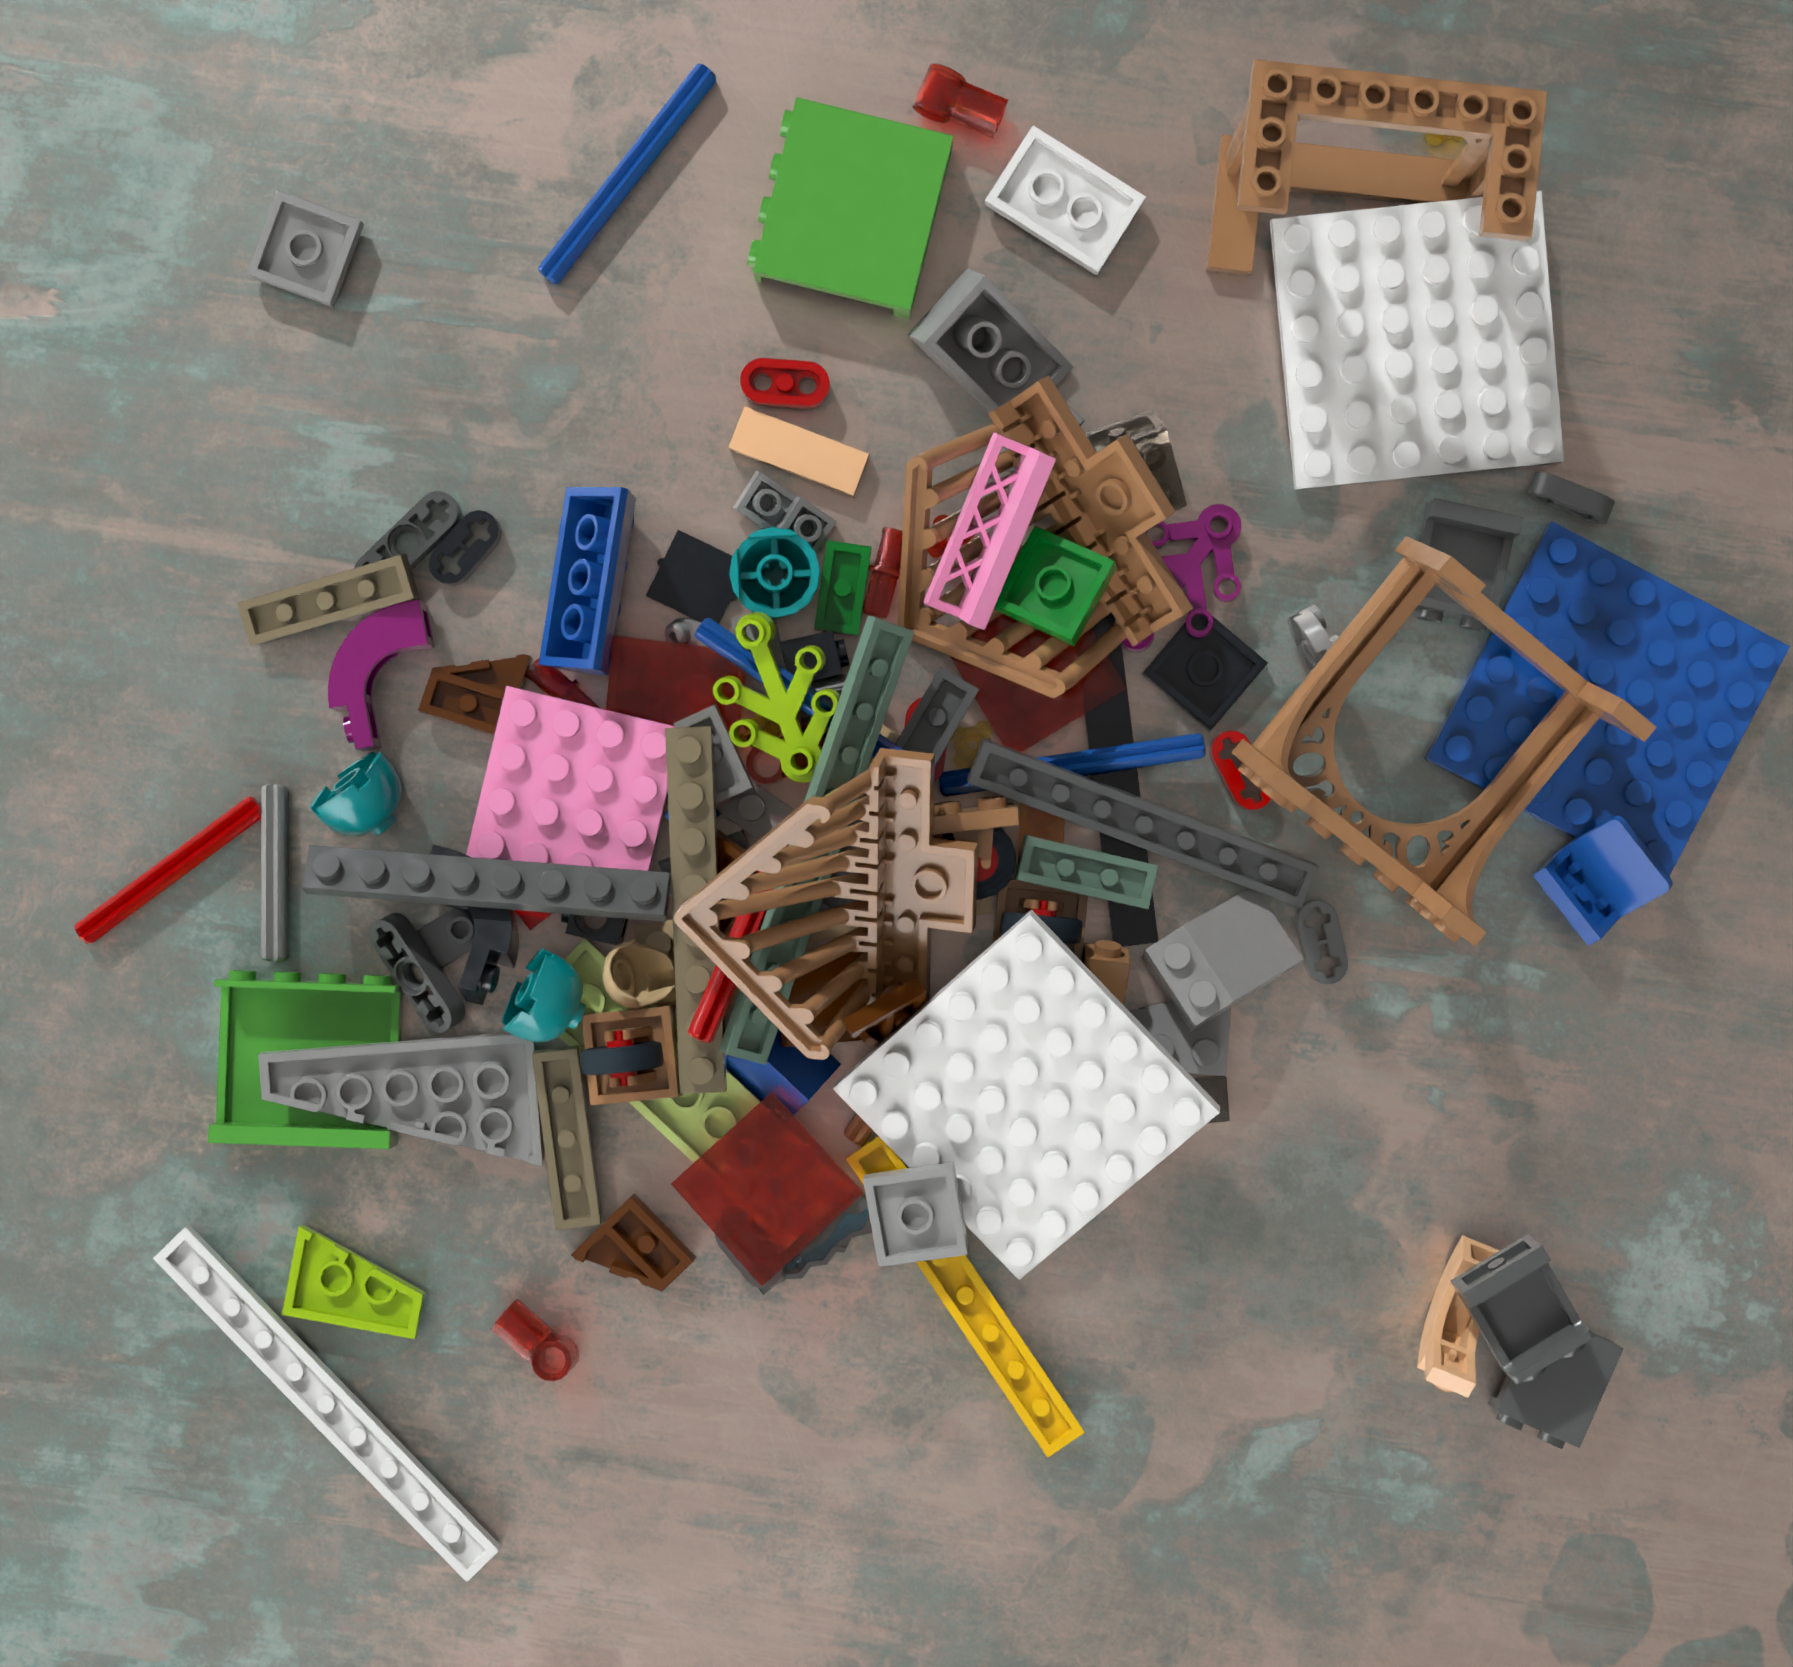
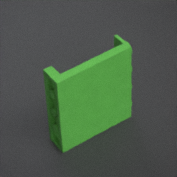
M796 97L793 111L785 110L781 123L780 136L786 138L782 154L775 153L771 163L769 179L775 181L772 196H764L760 207L758 223L764 224L761 240L753 239L749 251L747 265L754 267L755 281L762 283L763 277L890 308L893 309V315L910 319L953 149L954 136Z
M229 970V978L214 980V986L221 987L216 1122L209 1124L208 1143L390 1149L397 1145L398 1132L387 1130L386 1127L365 1122L362 1124L336 1115L319 1111L312 1112L262 1100L258 1054L266 1051L401 1041L403 991L400 985L391 984L390 975H364L363 983L346 982V974L319 973L318 981H301V972H274V980L256 979L257 971Z

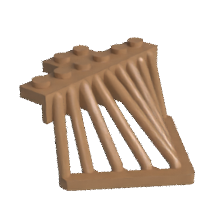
M1048 375L1009 402L990 412L988 415L993 424L926 450L906 463L897 625L915 631L912 640L1054 699L1073 687L1126 638L1134 646L1152 633L1184 616L1193 607L1146 533L1147 530L1170 517L1176 511L1128 434H1125L1099 452H1096ZM993 432L1056 458L1029 526L1051 514L1056 523L1045 529L1046 531L1112 559L1117 565L1113 577L1080 637L1111 612L1116 619L1114 626L1062 672L1045 667L1048 662L1070 646V644L1052 636L1023 658L1007 650L1037 629L1016 621L986 643L971 637L980 628L969 625L963 620L951 627L935 622V620L945 615L946 612L927 605L924 606L923 603L925 589L930 587L941 560L939 559L927 566L928 548L951 536L961 512L959 510L929 527L930 507L971 488L981 463L932 486L933 468L987 446ZM1011 449L999 453L995 462L998 474L1017 467L1022 454ZM1009 484L1003 486L1005 493L1007 491ZM996 490L980 499L977 509L981 519L1000 508L1001 502ZM980 536L960 547L959 551L964 564L980 556L983 549ZM1023 543L1022 545H1020V547H1019V549H1018V552H1017V554H1016V557H1015V559H1014V561H1013V564H1014L1015 560L1017 559V557H1018V555H1019L1020 551L1022 550V548H1023V546H1024L1025 543ZM954 561V564H953V566H952V569H954V568L957 567V564H956L955 561ZM964 582L941 595L939 599L959 606L966 589ZM993 609L988 624L1001 616L1002 613Z
M880 748L869 769L824 797L811 796L686 900L674 914V922L806 1058L818 1060L828 1058L835 1044L847 1030L842 1023V1019L865 1007L866 1004L868 1005L879 999L880 994L894 983L902 982L904 985L917 977L927 991L925 1003L929 1001L931 928L973 933L977 905L978 843L933 838L934 753ZM863 793L867 794V796L848 804ZM858 819L863 821V822H860V823H857V824H854V825H851V826L842 828V827H844V826H846V825H848V824H850V823H852V822H854V821H856V820H858ZM849 845H850V846H855V847H860V848H856V849H852V850H848V851H844V852H840V853H836V854H832V855H828V856H824V857H820V858L808 860V859H810V858H813V857H816V856H819V855H822V854H825V853H828V852H831V851H834V850H837V849H840V848H843V847H846V846H849ZM756 870L761 871V873L751 875ZM840 871L853 872V874L765 891ZM827 897L857 900L756 931L741 938L725 936L715 926L718 920ZM849 925L858 927L774 968L772 971H759L747 959L751 952L834 926ZM849 952H864L803 1004H791L779 992L784 984ZM859 979H864L820 1034L810 1023Z

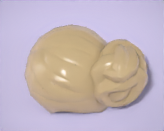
M633 939L616 945L606 956L602 978L605 990L613 1001L623 1007L633 1009L652 1004L656 1006L676 1005L675 963L667 953L642 945Z

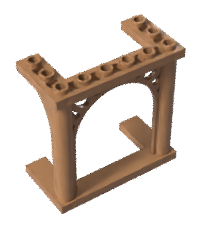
M1254 59L1248 103L1234 134H1222L1220 139L1206 271L1251 275L1259 212L1285 215L1288 210L1290 191L1403 204L1483 197L1479 236L1528 241L1532 237L1547 91ZM1305 119L1460 136L1467 141V145L1457 158L1453 160L1295 142L1297 121Z
M1406 536L1394 550L1403 557L1254 743L1251 745L1242 739L1232 751V754L1243 762L1238 770L1283 808H1287L1292 813L1297 808L1302 811L1304 810L1311 816L1306 821L1308 826L1326 840L1332 833L1344 842L1339 850L1359 866L1365 860L1369 861L1377 868L1372 876L1392 892L1398 886L1407 891L1410 895L1405 902L1449 939L1456 943L1462 936L1476 947L1487 932L1474 919L1472 903L1475 887L1491 852L1521 812L1599 718L1643 742L1648 739L1657 727L1624 699L1585 680L1484 596L1481 591L1486 584L1451 555ZM1434 585H1436L1560 687L1564 694L1486 789L1468 806L1437 821L1418 824L1399 823L1381 818L1369 812L1347 790L1335 760V726L1342 704L1354 684ZM1317 726L1322 730L1323 735L1319 742L1311 740L1302 741L1307 734L1312 738ZM1318 753L1322 755L1324 760L1323 766L1316 773L1299 775L1294 772V762L1302 754ZM1324 780L1329 781L1333 787L1332 792L1327 796H1323L1326 792L1320 788L1306 789V787L1318 785ZM1342 807L1340 814L1335 812L1333 808ZM1360 811L1361 818L1356 822H1352V813ZM1369 826V836L1367 837L1362 831ZM1441 831H1450L1451 835L1441 841L1445 844L1441 849L1440 842L1436 836ZM1389 832L1396 834L1398 837L1395 845V858L1392 857V845L1387 840L1382 842L1384 835ZM1421 835L1427 841V856L1421 864L1412 865L1407 858V846L1414 836Z

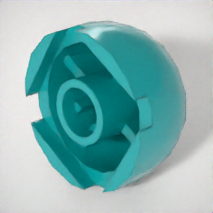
M770 527L755 531L741 543L732 556L729 575L733 592L745 608L751 612L765 613L772 619H781L793 616L809 605L818 590L821 572L816 553L805 539L790 529Z
M373 751L356 760L337 775L340 780L333 786L331 791L325 786L310 805V809L335 833L345 837H360L372 831L375 836H378L390 828L396 821V817L392 813L401 801L402 785L400 777L392 764L380 751L377 754Z
M542 948L525 967V969L533 973L528 974L523 983L517 981L502 1017V1024L506 1025L502 1028L504 1031L530 1042H548L559 1037L567 1027L575 1029L586 1010V1004L580 1002L583 994L580 975L570 963Z

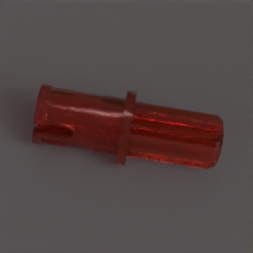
M884 527L882 530L883 534L875 564L869 565L868 569L872 572L863 605V612L869 616L886 618L889 614L897 580L900 579L903 532L901 530Z
M539 658L532 664L535 669L529 668L525 674L526 678L533 681L548 696L600 708L578 688L580 682L576 679L571 681L557 668L538 665Z

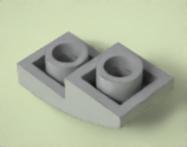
M755 471L733 506L734 510L763 529L777 527L792 530L805 539L815 553L818 552L837 522L802 497L794 495L760 471Z

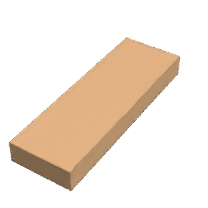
M745 406L728 447L730 451L853 498L870 456L869 453Z

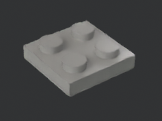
M276 190L246 274L250 278L334 308L364 223L354 217Z
M954 1162L865 1174L863 1183L878 1267L968 1255L969 1244Z

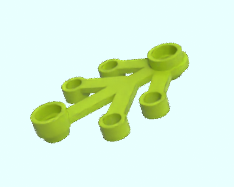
M762 612L747 614L736 625V637L744 648L751 650L768 697L743 686L742 682L735 676H725L717 680L713 686V695L721 704L729 705L736 703L778 723L785 739L782 740L761 731L754 720L743 718L733 723L729 730L730 739L736 746L747 747L752 745L780 759L783 772L791 780L800 783L810 782L822 751L820 742L832 715L835 713L840 698L839 693L834 689L825 688L813 696L811 707L814 714L804 734L797 716L816 672L820 671L825 665V654L821 648L814 645L800 649L795 656L797 670L787 691L769 645L774 639L776 632L773 620ZM749 624H753L759 629L757 640H752L747 636L746 628ZM806 652H811L816 656L817 665L815 668H810L804 663L803 658ZM724 682L733 685L735 694L732 698H728L723 694L722 685ZM822 695H827L833 700L831 711H826L821 707L820 698ZM740 725H745L750 729L751 737L749 740L740 738L738 734ZM797 753H803L808 758V766L806 768H801L795 763V755Z

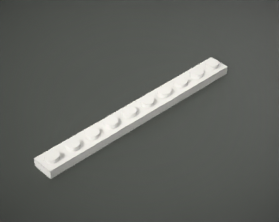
M190 1225L178 1233L153 1258L466 1582L500 1550L502 1546Z

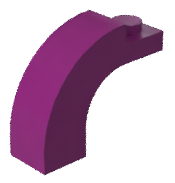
M419 599L391 605L369 615L348 634L335 655L328 681L329 709L336 711L348 710L349 716L343 718L344 731L348 743H354L356 750L370 751L382 748L373 705V688L377 676L383 667L392 659L402 654L435 648L427 604Z

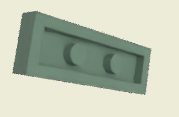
M1024 835L1015 880L1149 909L1158 865Z

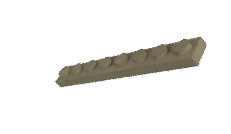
M712 726L665 728L673 917L686 900L719 874ZM673 919L680 1094L726 1092V1054L719 1050L725 1034L724 1017L711 1043L701 1042L688 1034L689 1026L716 964L680 929ZM718 920L715 926L721 931V923Z

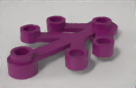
M1215 504L1207 507L1201 512L1198 520L1173 524H1165L1162 521L1152 527H1158L1165 533L1162 540L1152 541L1156 549L1164 547L1170 541L1197 539L1187 553L1162 556V559L1180 588L1182 589L1186 586L1187 599L1193 607L1187 616L1186 628L1192 636L1198 638L1207 636L1213 628V617L1206 607L1201 564L1212 550L1218 575L1214 582L1216 598L1222 602H1232L1237 599L1241 590L1240 580L1234 575L1231 545L1237 541L1241 533V519L1233 508L1224 504ZM1215 519H1223L1228 527L1224 532L1216 533L1210 527L1211 522ZM1225 580L1232 581L1236 587L1235 592L1231 595L1222 594L1218 588L1221 582ZM1196 616H1204L1208 620V626L1201 631L1195 630L1191 626V620ZM1152 633L1134 646L1131 645L1128 638L1122 641L1121 644L1131 652H1142L1151 646L1155 634Z

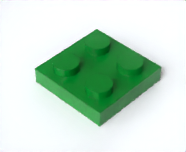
M1034 526L1008 573L994 609L1075 646L1113 577L1117 565L1112 559Z

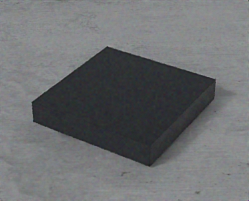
M1196 616L1191 620V626L1198 631L1204 630L1208 626V620L1204 616ZM1213 617L1211 632L1201 638L1192 636L1188 632L1185 622L1141 675L1210 732L1265 668L1268 662Z

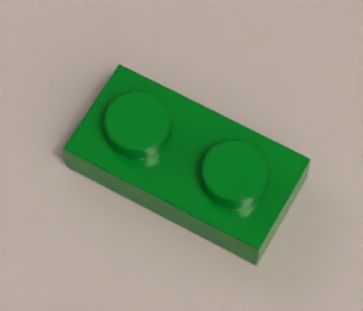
M827 540L814 630L822 632L833 630V633L859 637L871 546Z

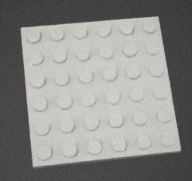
M1537 191L1532 237L1528 241L1479 236L1483 197L1271 219L1270 230L1294 490L1564 462L1542 191Z
M1030 910L841 1077L833 1087V1090L909 1168L954 1162L965 1225L1019 1280L1220 1113V1106L1033 910Z

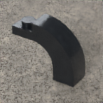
M433 845L430 854L470 857L461 852ZM444 905L464 912L474 921V942L458 988L465 1001L483 1005L487 993H493L498 984L500 967L497 964L515 968L519 949V933L514 912L508 909Z

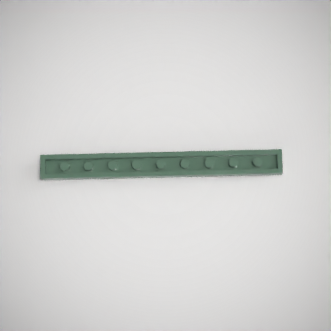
M867 616L804 802L811 796L824 797L868 769L915 631L873 616ZM855 798L854 800H852V801L849 802L848 804H850V803H852V802H854V801H857V798ZM840 849L810 858L808 860L839 853ZM831 874L777 887L774 890L829 879ZM823 899L767 910L760 930L818 913ZM811 934L752 952L750 962L759 971H772L774 968L803 955ZM795 979L784 984L779 990L787 1000L789 999ZM739 990L719 1050L726 1055L766 1065L778 1028L741 990Z

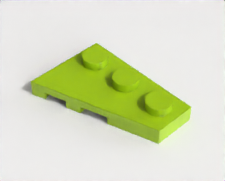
M304 1224L298 1226L282 1315L410 1339L418 1337L426 1295L425 1291Z

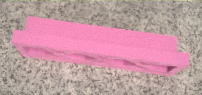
M993 432L928 589L924 604L959 617L969 625L985 630L1056 458ZM1002 446L1022 454L1015 472L1000 478L995 462ZM991 476L993 482L987 484L988 479ZM1009 484L1007 491L1005 493L1003 486ZM996 490L1001 502L998 513L982 521L977 509L978 503L982 496ZM973 518L975 525L969 527ZM991 527L990 532H989V534L987 535V532H986L985 529ZM979 533L983 544L980 556L964 564L959 551L964 539ZM954 561H955L956 564H957V567L954 568V569H952V566H953ZM973 570L971 577H969L968 571ZM961 575L966 589L959 606L939 599L945 583Z

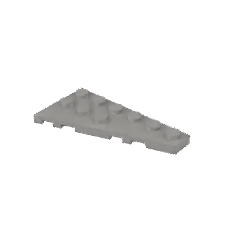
M510 1033L266 1051L258 1054L262 1100L312 1112L319 1111L344 1117L346 1120L386 1127L387 1130L454 1146L461 1145L486 1151L487 1154L500 1157L507 1156L543 1167L539 1103L532 1053L535 1051L534 1042L520 1039Z

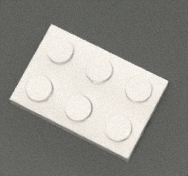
M1033 125L985 199L984 205L1097 276L1143 205L1146 196Z

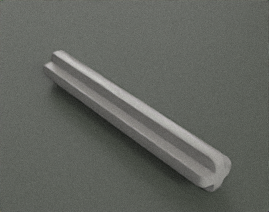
M268 784L261 788V957L264 961H284L288 957V789L285 785Z

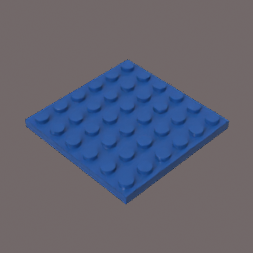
M1551 521L1543 531L1502 611L1585 680L1624 699L1657 728L1643 742L1599 718L1523 812L1574 839L1614 816H1621L1670 876L1790 646ZM1491 631L1424 759L1485 790L1564 694V691Z

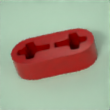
M1226 731L1219 734L1210 745L1209 755L1232 800L1238 807L1244 810L1253 811L1263 808L1270 802L1271 798L1260 790L1258 792L1260 800L1257 803L1252 798L1243 799L1240 792L1246 787L1240 776L1241 772L1236 769L1230 758L1222 760L1219 752L1224 749L1222 743L1224 739H1228L1231 744L1240 743L1242 739L1251 744L1244 734L1238 731Z

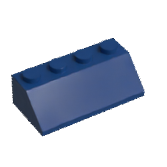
M566 487L538 665L582 674L609 675L610 662L614 654L613 643L616 623L621 608L620 598L623 578L627 569L628 546L631 529L634 525L636 498L629 489L623 487Z

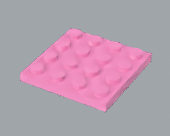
M506 686L466 855L473 858L650 871L668 797L665 728H675V726Z

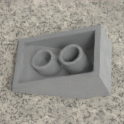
M969 268L965 270L907 334L940 368L989 412L1009 402L1048 375L1054 385L1057 386L1073 368L1066 358L985 275Z
M1250 888L1173 931L1145 949L1141 957L1190 1032L1195 1031L1304 961L1260 893Z

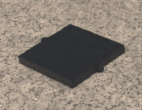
M677 530L665 557L660 558L657 562L660 568L646 596L699 622L710 618L720 624L730 602L737 600L729 575L732 555Z

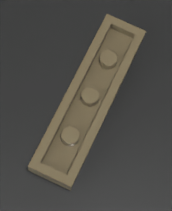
M401 554L241 601L237 605L250 646L420 596L407 554Z
M579 1046L535 1050L532 1053L555 1228L556 1230L601 1225L602 1216Z

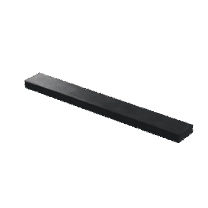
M1112 612L1076 642L1077 658L1114 626L1116 619ZM1120 643L1080 679L1089 750L1134 743L1122 644ZM1137 768L1092 775V779L1141 797ZM1099 832L1102 853L1149 863L1146 849ZM1153 893L1149 909L1108 901L1112 941L1119 943L1122 947L1158 942Z

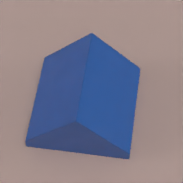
M779 1029L766 1065L726 1055V1069L785 1124L813 1097L841 1065L831 1054L824 1060L806 1058L796 1046L782 1047L781 1031Z

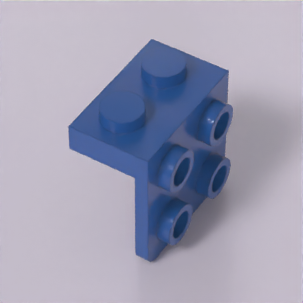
M1621 816L1610 818L1557 849L1533 874L1543 891L1553 900L1567 918L1571 927L1578 932L1588 946L1602 939L1621 917L1665 894L1673 885L1672 879Z

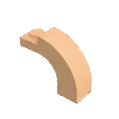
M1463 1235L1444 1269L1433 1296L1422 1332L1417 1368L1424 1370L1425 1380L1433 1383L1440 1390L1455 1392L1469 1397L1476 1385L1475 1351L1480 1331L1450 1280L1500 1250Z

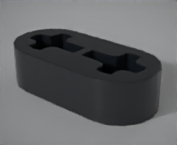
M476 510L465 515L430 556L429 568L434 578L448 586L461 585L468 580L499 544L502 535L499 522L486 511ZM488 521L490 525L487 527V532L491 535L487 541L478 538L468 548L466 544L474 535V532L470 529L471 525L474 522L483 525ZM463 549L465 553L457 562V565L461 568L460 572L456 575L448 572L443 576L441 572L444 570V565L440 562L445 555L454 558Z

